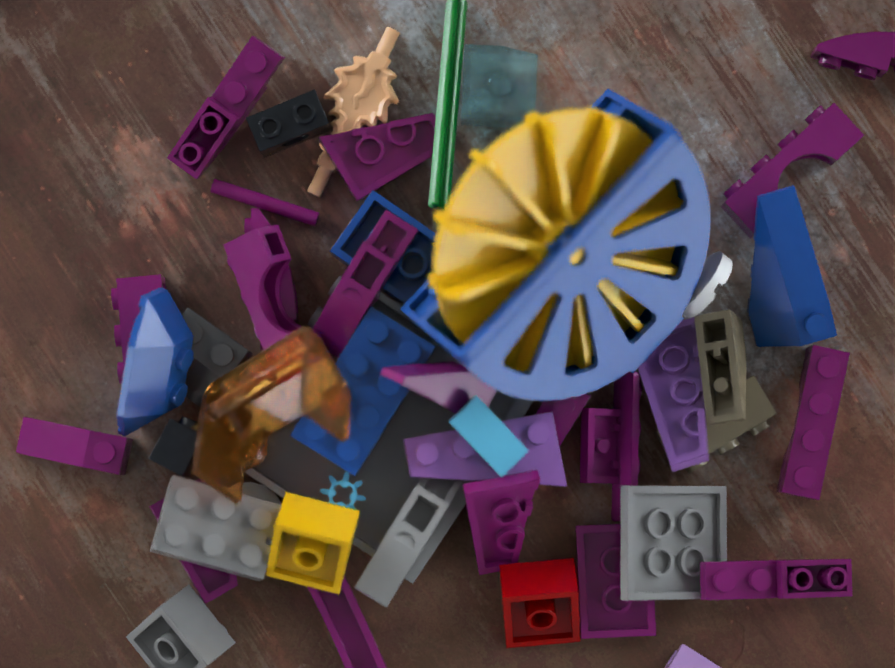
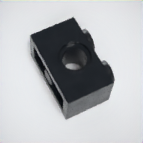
M315 89L246 118L263 158L331 131Z
M182 416L180 421L170 418L148 459L182 477H191L211 437L203 434L206 429L205 426L188 417Z

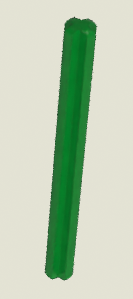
M447 0L445 6L428 199L429 208L434 210H445L451 198L467 15L466 0Z

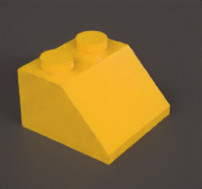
M286 492L275 522L266 576L339 594L360 511Z

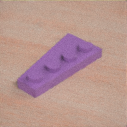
M694 317L682 320L673 332L652 352L647 360L638 367L672 472L709 461L707 422Z

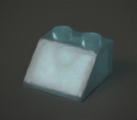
M464 44L461 125L517 127L524 123L525 115L535 112L538 54L505 46Z

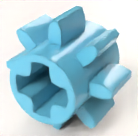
M349 472L344 473L343 480L336 481L332 475H329V481L333 485L329 490L320 489V493L329 496L330 501L327 503L357 510L354 507L356 500L366 501V497L357 495L356 490L363 484L362 480L354 484L348 482ZM338 485H341L344 489L349 486L353 489L349 496L352 501L350 504L345 505L342 501L337 504L334 502L333 498L337 495L335 488Z

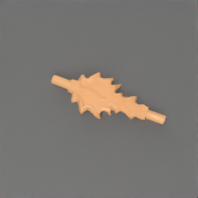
M386 28L376 50L371 51L368 57L354 56V65L334 69L335 74L339 77V81L324 95V99L335 101V106L328 112L329 115L337 117L330 123L333 126L332 135L362 128L363 125L367 127L376 126L377 120L383 123L388 122L389 105L399 102L390 84L392 80L397 78V75L388 68L391 62L388 57L400 35L395 29ZM321 142L319 146L323 152L319 155L317 161L319 167L307 189L308 193L320 198L332 172L336 173L337 171Z

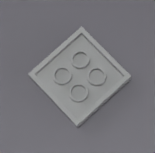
M621 486V600L701 599L700 562L727 561V486Z

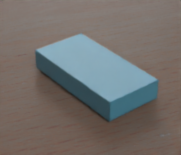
M476 395L448 421L501 477L529 452L519 439Z

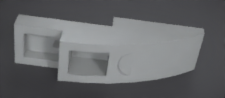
M421 478L354 588L387 608L464 480Z

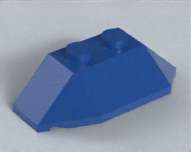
M162 287L141 296L139 303L140 312L133 325L117 410L118 434L122 436H127L182 405L187 395L188 388L185 383L187 371L194 357V353L191 350L194 336L169 291Z

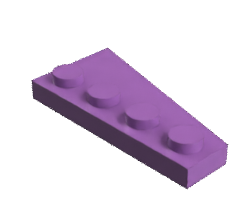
M553 412L501 421L529 450L504 476L538 469L540 476L539 485L566 487L567 483ZM456 430L403 440L410 478L482 481L501 477Z

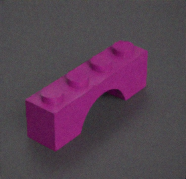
M835 103L826 110L822 105L815 109L805 119L809 125L799 135L795 130H792L777 144L782 150L771 159L766 154L750 169L755 174L745 184L740 179L737 180L723 193L727 200L720 207L750 239L754 236L757 196L778 190V182L785 167L802 159H816L832 165L864 136Z
M279 225L256 228L223 244L229 267L235 274L241 290V298L249 310L254 323L255 334L259 341H261L268 359L269 370L274 376L277 385L302 379L333 365L319 329H308L296 324L283 308L279 292L280 279L285 267L292 259Z
M811 345L806 348L799 381L800 393L795 424L783 458L776 492L810 500H820L850 355L849 352L817 345Z

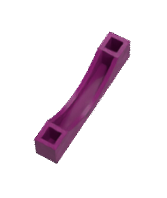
M344 574L339 594L308 587L345 668H388L346 575Z

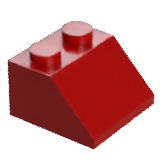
M574 558L499 565L506 648L580 642L579 595Z

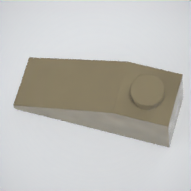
M730 309L695 316L707 425L713 426L746 420L747 356L742 320Z

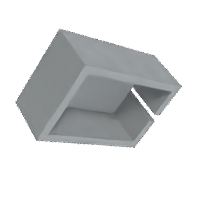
M173 475L168 484L150 552L255 581H261L264 579L271 548L270 545L265 543L273 538L275 522L281 505Z

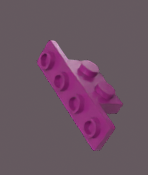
M628 372L614 381L613 409L583 408L581 411L580 483L612 484V521H621V486H638V474L641 466L638 457V440L641 433L639 400L642 395L639 372Z

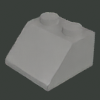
M187 585L159 606L126 636L150 668H206L236 643L228 634L227 629L220 624L190 585Z

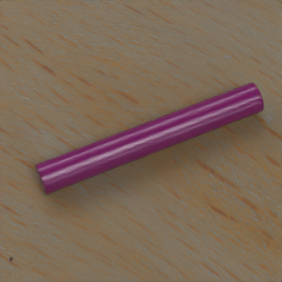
M218 179L213 180L210 190L211 193L312 226H316L320 212Z

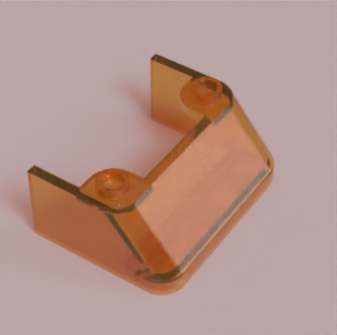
M307 326L298 328L213 381L203 394L192 473L235 504L242 499L244 472L253 466L261 464L267 456L268 436L301 416L307 415L341 442L348 439L351 391L318 334Z

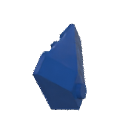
M792 185L758 195L753 237L755 241L754 257L750 277L752 278L751 292L747 306L756 346H804L837 336L829 299L795 186Z

